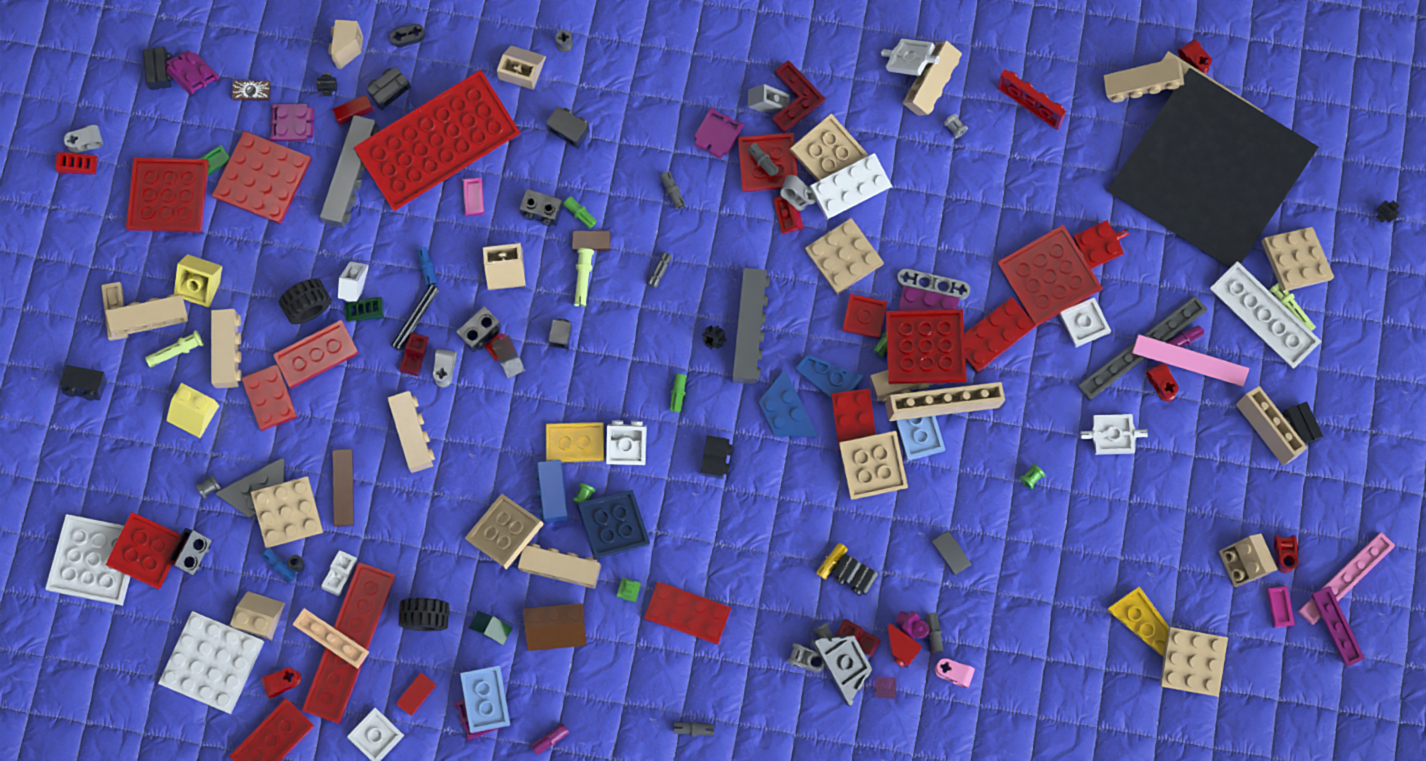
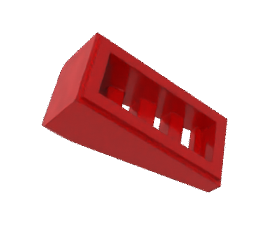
M57 152L55 169L59 174H96L98 157L95 155ZM71 160H74L73 167H71ZM79 161H82L81 168H79ZM87 161H90L89 169L86 168Z

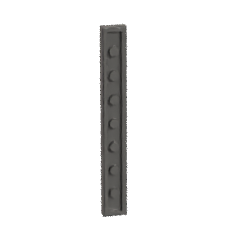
M1195 295L1143 336L1167 342L1203 315L1208 309ZM1135 342L1077 386L1089 401L1147 358L1132 353Z

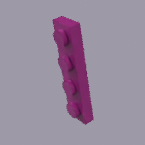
M1327 586L1310 594L1344 666L1349 667L1365 659L1331 587Z

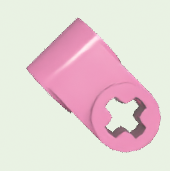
M946 658L936 664L935 674L938 677L960 687L969 688L975 671L973 667ZM944 664L947 665L949 670L945 673L942 672L943 669L941 668Z

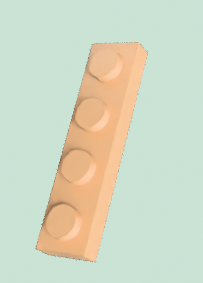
M305 608L292 624L357 669L369 654V651Z

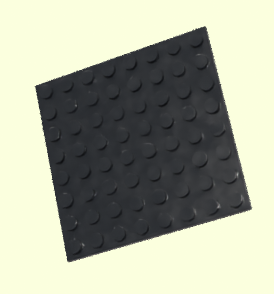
M1189 68L1183 77L1184 85H1180L1179 88L1174 90L1107 191L1231 268L1237 261L1240 264L1243 262L1319 147Z

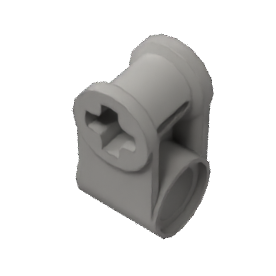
M90 125L69 132L64 137V142L68 146L69 151L76 154L90 149H97L103 145L97 125Z
M789 175L785 178L780 192L781 196L791 203L796 210L802 211L808 204L812 205L816 202L810 188L797 176Z
M436 350L433 377L439 387H447L452 382L457 359L456 351Z
M793 643L791 656L787 659L786 663L813 673H820L824 670L825 665L823 661L819 667L811 665L813 659L818 658L821 660L818 652Z

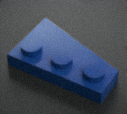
M808 354L795 368L796 372L831 400V394L853 391L864 378L861 374H855L842 367L839 368Z

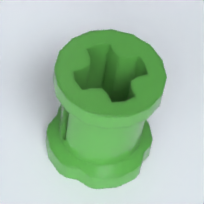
M1035 464L1030 466L1031 469L1025 475L1019 477L1020 481L1031 490L1040 478L1045 477V473Z
M580 483L576 497H573L572 501L576 504L589 501L595 489L587 484Z

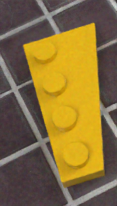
M1138 587L1109 607L1107 611L1164 658L1169 626L1142 589Z

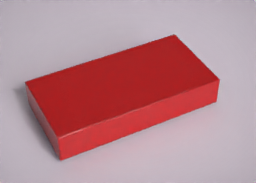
M420 673L396 704L410 716H413L437 685Z

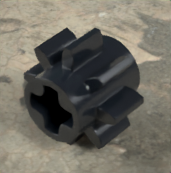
M322 73L321 78L316 80L317 91L323 93V96H332L333 91H337L336 77L332 78L331 73Z
M1385 200L1376 209L1378 212L1376 218L1382 223L1386 220L1391 223L1400 214L1397 211L1400 206L1394 200L1390 203Z
M718 325L714 328L709 326L705 329L706 332L702 334L704 344L710 347V349L714 347L719 349L727 341L725 331L719 328Z

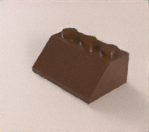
M583 603L523 609L528 651L587 646Z

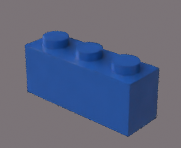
M561 460L537 462L538 468L535 469V478L540 482V487H537L538 499H542V506H539L540 518H544L545 523L568 520Z

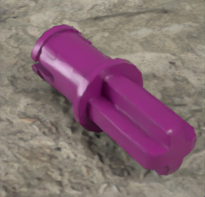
M1197 325L1186 332L1182 331L1181 335L1167 343L1179 347L1189 346L1190 342L1204 335V330L1200 325Z
M562 723L550 733L546 732V735L532 744L531 747L539 755L552 745L555 746L556 742L570 733Z

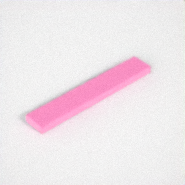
M1139 334L1132 351L1134 354L1243 387L1250 369Z
M1380 532L1323 588L1330 586L1337 601H1339L1395 545ZM1312 598L1298 611L1311 626L1321 618Z

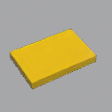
M604 422L546 424V461H604Z

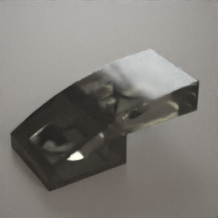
M509 335L492 342L507 379L525 371Z

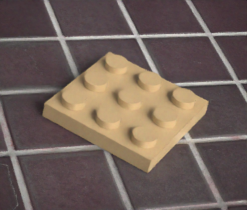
M832 114L790 148L791 153L817 182L868 157L866 151Z
M852 218L805 248V252L836 295L884 264Z
M1313 227L1274 235L1261 240L1282 292L1331 281L1334 278Z
M896 431L839 442L850 500L908 488Z
M308 476L251 492L266 548L324 533Z
M501 494L465 539L507 569L544 523Z
M1168 627L1159 686L1219 697L1228 637Z

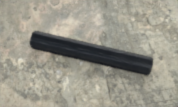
M432 284L429 285L391 345L394 349L398 351L402 349L410 334L438 294V287Z

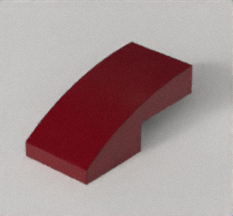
M415 333L410 334L405 347V354L399 367L400 372L414 376L419 375L428 347L429 337Z
M844 619L835 634L836 637L855 636L863 653L870 658L881 642L879 638Z

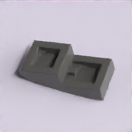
M948 530L931 541L954 575H957L971 565Z

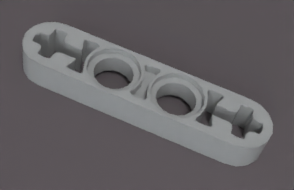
M910 269L901 270L897 276V282L901 287L906 286L956 297L959 300H965L970 294V286L964 281ZM905 274H907L909 278L907 282H903V278H901L904 277ZM914 276H917L916 285L913 284ZM926 278L930 284L927 287H922L919 284V280ZM945 282L948 285V289L941 291L937 285ZM952 284H953V285H954L953 293H950L951 287H952ZM960 287H964V291H966L963 292V295L959 294L958 290Z

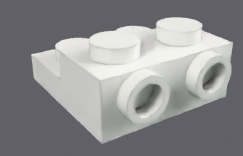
M612 420V424L607 425L606 464L645 465L647 425H643V421H631V424H623L622 420Z

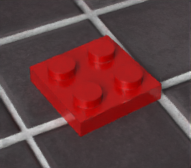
M850 294L842 331L879 339L888 301Z

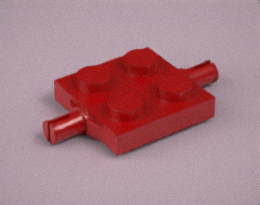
M1108 220L1074 235L1073 239L1092 270L1122 256L1124 251L1120 245V239L1129 236L1126 228L1116 233L1111 228Z

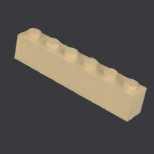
M997 382L890 395L885 402L888 420L895 421L1000 408L1005 401L1002 383Z

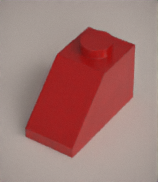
M890 623L887 627L891 657L894 658L893 662L899 667L903 668L905 666L908 668L920 652L922 646Z

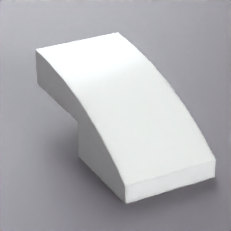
M339 550L330 566L331 570L321 585L322 589L340 596L352 573L357 558Z

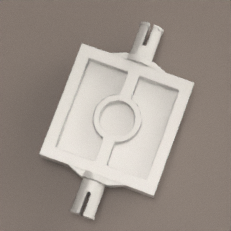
M901 39L894 50L883 49L881 52L882 57H890L886 65L889 72L920 76L927 63L938 64L939 56L931 55L935 49L933 42Z
M1132 414L1094 415L1092 431H1081L1080 436L1081 439H1093L1095 455L1134 454L1136 437H1147L1148 433L1147 429H1135Z

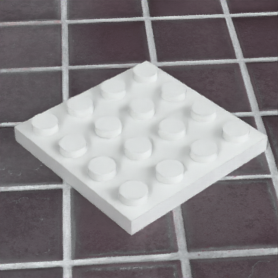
M66 514L45 590L123 606L130 577L105 566L124 526Z
M192 611L158 684L231 714L264 641Z

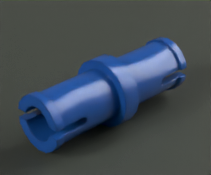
M421 247V250L419 248L415 250L420 263L419 270L422 271L425 286H429L432 283L435 285L437 280L433 271L434 264L430 261L427 247Z
M268 548L261 555L273 567L272 570L275 573L278 572L288 583H291L297 577V574L288 567L286 561L280 559L271 548Z

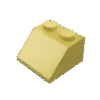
M187 254L177 264L174 294L182 295L184 300L209 308L220 283L222 266Z
M181 383L171 399L166 421L201 438L217 411L219 404L214 399Z

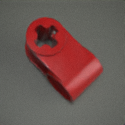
M1193 39L1178 49V54L1183 61L1205 75L1208 73L1212 59L1197 40Z
M1163 362L1147 370L1146 376L1163 401H1172L1179 387L1168 366Z
M1275 535L1274 550L1277 569L1285 574L1290 573L1298 564L1296 535H1291V537ZM1283 559H1288L1292 565L1290 567L1286 566Z
M289 667L261 678L267 698L276 697L285 691L297 687L302 680L301 674ZM290 674L294 675V676L291 678V679H292L291 682L287 680V679L290 678Z

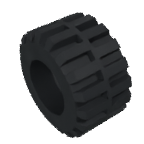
M315 278L301 281L289 288L280 297L278 303L288 321L296 325L306 323L321 315L329 307L332 299L321 280Z
M407 598L400 601L398 626L414 631H442L448 628L449 603L430 598Z

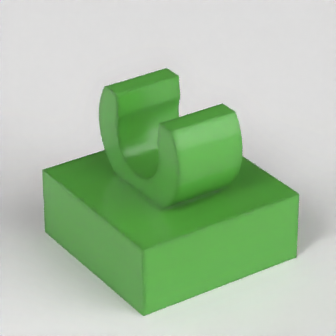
M622 578L617 598L636 603L641 583Z

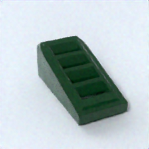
M382 297L345 303L347 322L385 318ZM373 305H377L376 312H374ZM366 306H369L370 313H366ZM355 307V316H352L351 308ZM359 307H362L363 314L359 315Z

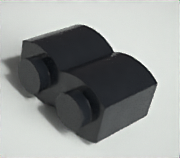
M707 435L700 472L701 476L723 479L724 474L728 475L730 463H726L727 456H731L733 445L729 444L730 439Z
M844 554L833 571L832 576L839 585L844 586L846 584L850 586L854 594L866 596L876 581L878 573L851 556Z

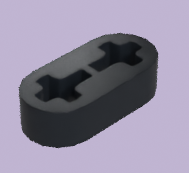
M413 24L393 30L390 39L395 47H405L423 41L425 39V31L420 24ZM418 30L419 36H415L414 31ZM397 35L401 36V41L397 40Z

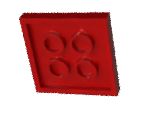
M794 133L738 137L742 192L782 189L787 176L794 175L798 177L796 157L790 151V148L795 145ZM757 143L765 154H769L770 160L779 169L777 174L770 176L762 166L757 165V161L747 151L748 148L752 149L750 147L752 144Z
M131 512L105 566L160 590L171 567L167 561L181 534Z

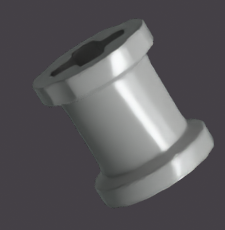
M956 113L944 122V126H948L953 132L954 138L960 137L968 130V127L964 126L958 119Z

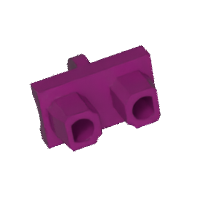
M912 610L910 614L903 611L899 612L895 621L900 624V628L905 631L907 636L915 640L916 637L924 638L928 635V624L922 621L916 612Z

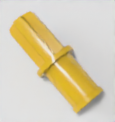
M841 543L837 544L830 555L825 557L826 560L816 571V574L826 580L827 576L835 566L837 567V563L847 552L846 546Z

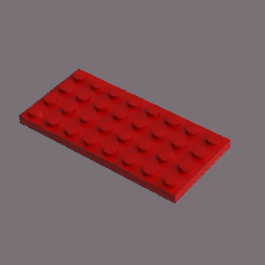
M479 70L353 148L392 210L396 211L521 133L482 70Z

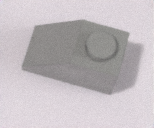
M766 84L748 89V107L759 112L779 113L790 104V94Z

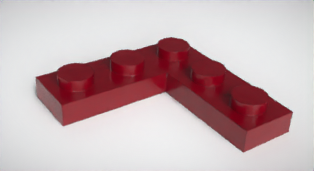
M789 60L774 72L779 80L797 97V99L772 117L771 121L783 134L822 105L826 99Z

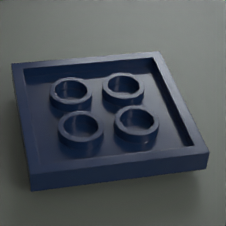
M633 490L577 504L594 560L650 545Z

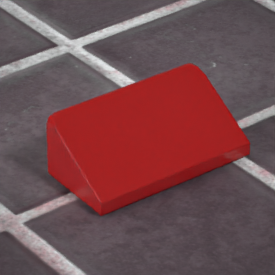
M367 95L332 109L339 125L352 121L354 115L361 117L373 112Z
M782 196L774 198L773 201L781 233L786 234L804 229L800 211L796 210Z

